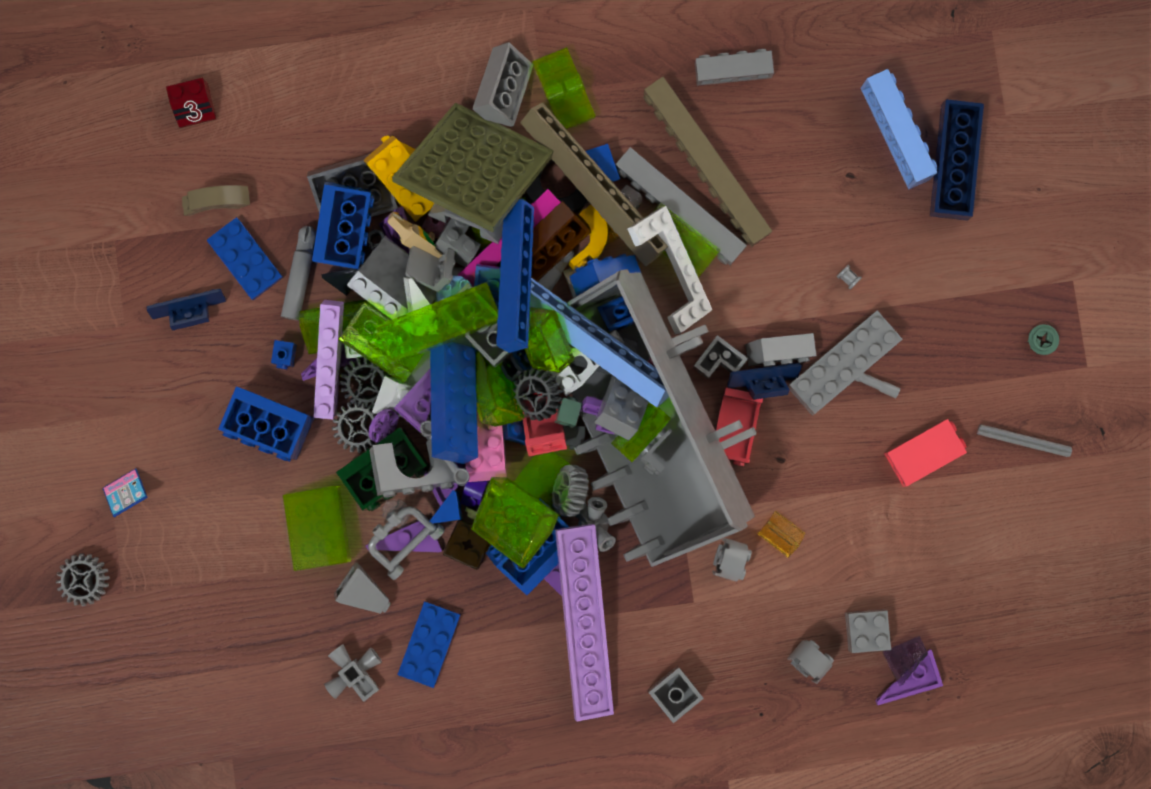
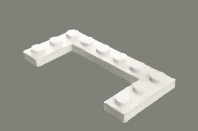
M664 206L629 227L628 232L635 247L657 234L668 246L666 252L689 301L667 317L675 335L680 334L712 311V308L667 207Z

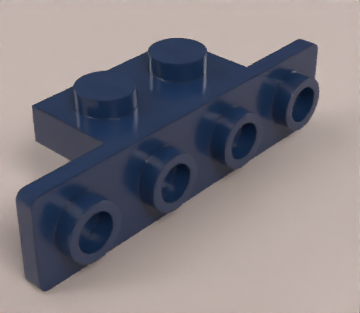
M212 289L203 293L146 306V309L152 319L169 316L170 327L173 331L210 322L208 306L224 303L226 298L221 289Z
M800 363L731 372L727 386L728 388L746 386L753 400L788 395L790 389L785 381L797 379L802 366Z

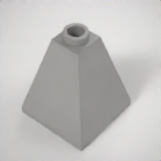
M357 562L351 567L334 593L335 601L338 603L380 614L381 612L385 613L391 604L384 592Z

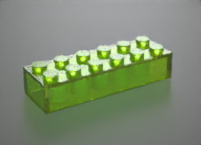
M485 282L375 327L390 364L394 365L497 324L498 308L488 283Z

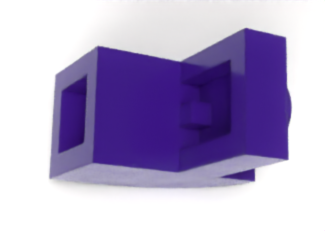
M489 480L465 484L460 504L477 510Z

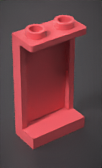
M524 412L522 413L526 438L525 444L529 457L567 449L564 427L554 423L556 414L551 415L548 419L539 421L530 420V417L526 418L524 417Z
M727 387L724 389L715 431L740 420L743 428L719 438L720 442L754 427L756 430L763 398L753 400L749 392ZM754 436L724 449L728 459L733 461V465L744 467V464L750 463L749 458Z
M945 419L916 437L884 453L903 487L911 485L967 453L965 450L967 446L964 440L957 436V429L952 421L949 422L948 419Z

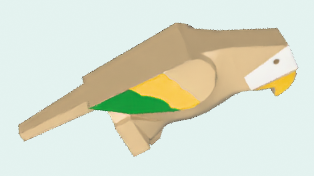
M392 212L389 215L387 222L399 234L403 245L409 248L415 246L437 258L443 255L435 249L436 246L433 243L434 233H425L420 226L401 218L397 212Z

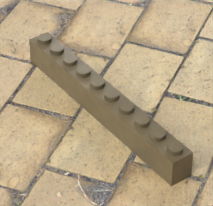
M661 77L645 88V96H643L648 106L652 105L655 109L654 114L659 121L664 122L668 135L670 137L674 136L678 149L686 153L688 156L686 159L692 168L695 166L699 173L697 175L703 183L706 182L710 187L708 189L709 193L713 198L717 197L721 210L725 214L728 213L731 217L730 222L733 227L741 231V238L745 244H750L753 247L772 233L771 228L665 78Z
M544 103L531 108L520 122L526 131L539 144L554 151L551 159L645 267L655 261L668 248L667 244L657 234L635 247L628 228L642 220L643 217Z

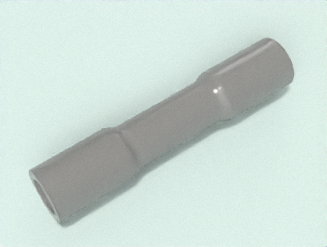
M865 373L855 380L895 399L900 392L899 387Z

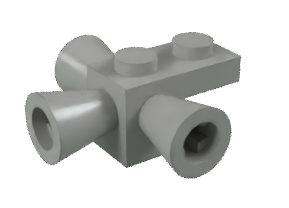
M592 497L588 500V506L584 503L583 509L575 517L579 519L577 526L595 524L597 546L600 551L604 552L614 546L616 539L607 532L609 523L607 521L608 517L604 514L607 502L602 498Z
M344 644L328 655L329 658L342 668L338 672L340 676L324 683L325 688L333 698L336 699L348 686L349 688L353 687L364 702L380 689L367 673L368 669L382 663L381 658L372 647L367 650L359 661L357 658L351 661Z

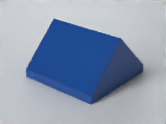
M622 296L597 307L609 334L614 330L619 331L635 324Z
M452 490L431 518L430 522L432 524L463 519L460 495L457 490Z

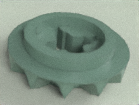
M1042 324L1031 330L1027 342L1030 345V349L1036 352V354L1048 355L1057 349L1059 335L1053 327ZM1045 335V339L1049 343H1043L1041 345V341L1037 337H1043Z

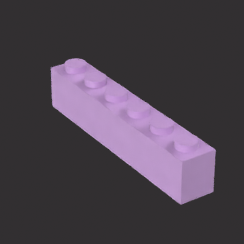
M324 300L320 304L314 418L333 420L337 412L344 302Z

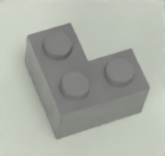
M449 218L434 244L436 246L435 249L442 254L448 248L454 250L455 262L465 268L474 258L481 244L465 235L469 225Z
M717 335L692 368L708 379L718 365H721L730 373L740 370L748 358Z

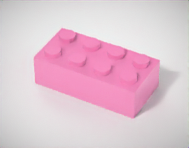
M500 399L477 401L478 458L465 463L466 470L469 473L468 482L507 479Z

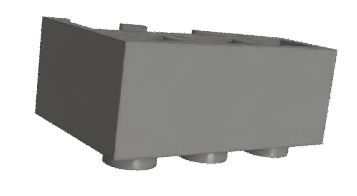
M813 333L762 338L745 344L748 367L764 365V367L774 366L775 363L781 362V365L793 363V360L803 363L809 362L810 358L817 356Z

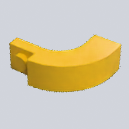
M592 204L579 213L578 216L591 230V233L589 234L590 242L588 246L569 262V266L573 271L577 267L585 266L588 262L587 259H599L607 242V222Z

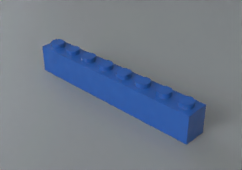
M524 199L518 200L503 219L496 346L508 353L528 348L534 206Z

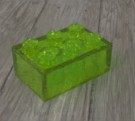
M530 307L528 348L524 349L531 366L536 369L561 373L575 358L560 324L559 317L554 310Z

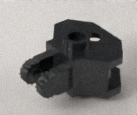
M527 348L512 352L501 363L502 372L511 382L519 380L518 376L526 370L538 369L535 366V360L531 357Z

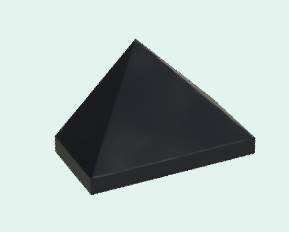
M358 269L321 274L322 279L347 296L351 291L347 284Z

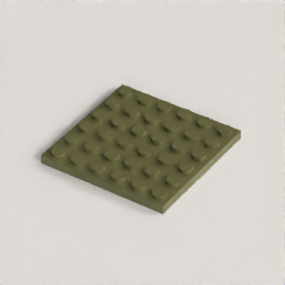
M455 103L392 176V180L394 183L494 232L550 161L554 151L498 123L487 121L478 113Z

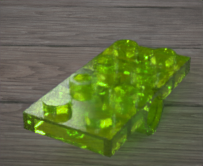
M567 47L532 61L551 110L566 130L596 118L583 81L576 70Z

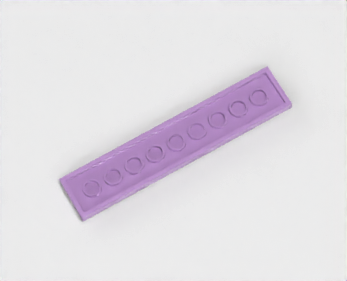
M595 524L555 529L574 719L582 721L614 715Z

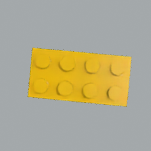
M391 136L363 161L401 207L404 208L410 218L416 222L432 208L434 202L393 182L392 176L409 158L410 154L397 138Z

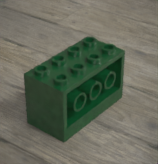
M400 427L375 444L392 443L396 465L405 476L421 478L424 474L428 473L427 469L430 465L405 429ZM368 449L336 473L361 510L372 512L381 506L379 502L382 500L388 501L393 497L384 498L383 495L377 496L370 449ZM399 458H405L404 465L398 464ZM368 480L373 481L372 488L367 487Z

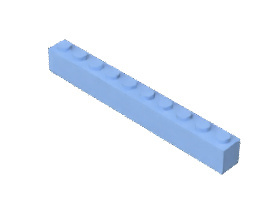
M531 278V316L630 387L634 392L645 398L649 403L658 407L667 400L669 395L657 369Z

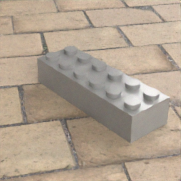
M876 311L788 387L813 416L903 339L885 318Z

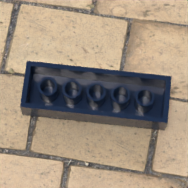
M946 99L941 104L935 158L937 174L933 177L931 217L966 221L973 217L984 110L983 103Z

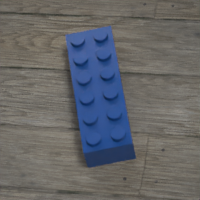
M442 340L430 347L432 457L465 464L478 458L475 348Z

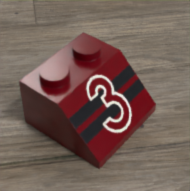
M203 77L166 86L169 103L179 128L216 120L209 85Z

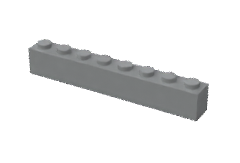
M631 147L615 164L621 178H627L631 181L630 185L635 190L644 192L646 194L645 198L651 203H657L660 208L666 206L670 215L674 218V222L679 227L683 228L684 226L689 230L688 234L693 239L702 241L704 243L703 247L707 251L715 252L718 255V260L726 265L728 263L731 266L746 248V244Z

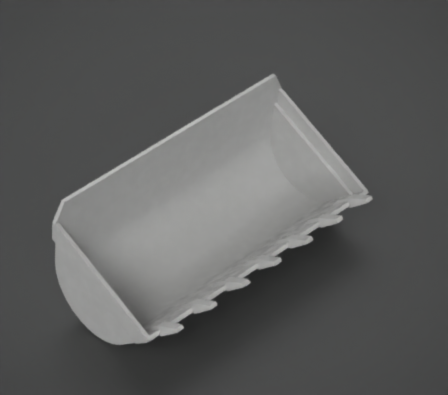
M627 269L616 272L570 300L567 304L608 333L597 307L622 296L635 324L617 332L622 338L637 341L635 353L657 369L669 396L658 407L648 402L639 429L630 440L617 434L613 435L595 430L596 423L594 421L596 415L580 411L579 415L581 414L591 438L574 449L577 455L597 449L608 473L590 483L593 491L614 485L624 507L607 518V521L612 526L630 520L640 543L623 554L626 562L647 556L651 567L748 527L746 522L754 518L755 515L724 449L756 435L757 432L753 427L720 442L719 438L741 429L743 426L740 420L715 431L680 355L703 344L700 336L709 332L707 326L703 325L671 338L642 274L639 272L629 273ZM538 321V324L543 333L528 340V350L549 345L554 357L564 351L575 348L540 321ZM571 358L569 360L570 366L576 374H581L585 368L571 365L573 359ZM595 371L583 386L571 393L572 397L578 399L577 402L579 403L586 396H594L601 400L605 396L612 375ZM670 428L672 432L651 453L666 468L659 475L655 473L651 475L644 468L645 464L640 460L643 457L641 452L649 444L654 445L656 443L654 439L663 429L667 432Z

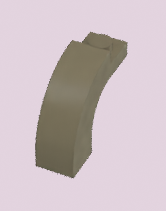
M226 185L206 187L187 192L188 195L182 197L184 216H192L211 209H240L250 205L248 186Z

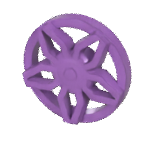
M384 409L374 417L369 427V437L372 441L378 443L394 432L399 419L395 411Z

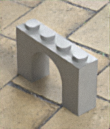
M430 439L426 442L430 469L428 474L422 478H409L399 471L392 443L373 445L369 450L377 496L383 495L384 498L393 497L395 493L403 492V495L415 493L414 490L422 489V492H429L434 490L435 487H441V489L452 488V485L455 484L454 474L444 460L432 457V443Z

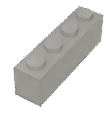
M758 49L753 53L739 51L734 55H729V53H720L714 57L701 55L695 60L697 86L772 78L774 74L772 51Z

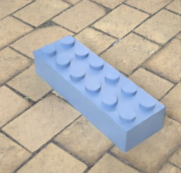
M886 69L867 78L861 87V91L908 190L929 181L937 174V164L933 159L931 160L928 154V145L920 137L921 131L912 120L913 115L910 108L905 106V98L902 91H898L896 87L895 76Z

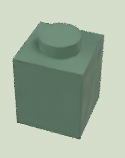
M567 396L562 398L554 423L574 428L582 403L577 402L578 399Z

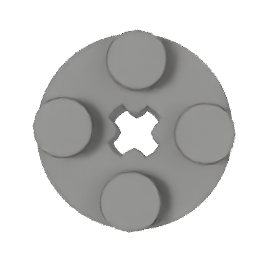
M723 538L724 544H719L713 561L716 571L712 570V573L715 576L735 582L743 580L746 574L744 567L746 561L749 562L752 551L748 550L747 544Z
M802 640L787 659L792 660L791 664L806 678L810 675L813 677L812 682L818 684L831 669L834 660L828 654H822L818 650L820 647L814 641Z

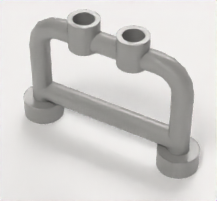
M427 420L421 424L420 431L427 440L430 439L431 441V421ZM444 460L454 474L455 483L460 486L467 484L469 481L468 471L459 468L455 462Z
M404 507L398 513L394 510L391 511L386 517L388 522L384 526L378 524L372 531L374 536L369 541V552L389 570L387 575L393 580L397 579L404 570L399 563L428 535L437 540L445 531L443 526L439 523L436 525L432 524L415 507ZM411 514L425 528L389 561L376 549V544L383 540L389 531L396 527L406 515Z

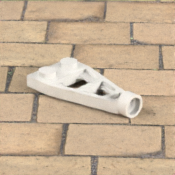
M616 330L610 333L619 342L624 343ZM576 348L564 351L545 363L552 376H556V382L561 383L559 386L566 396L583 386L600 367V365ZM576 356H583L588 365L578 375L570 366L569 360Z

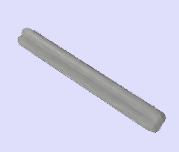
M979 425L977 429V434L1065 457H1070L1072 453V447L986 425Z

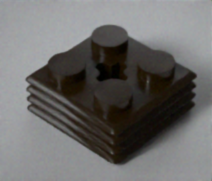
M458 520L443 555L478 570L491 543L493 534ZM470 539L473 548L466 550L463 542H467Z

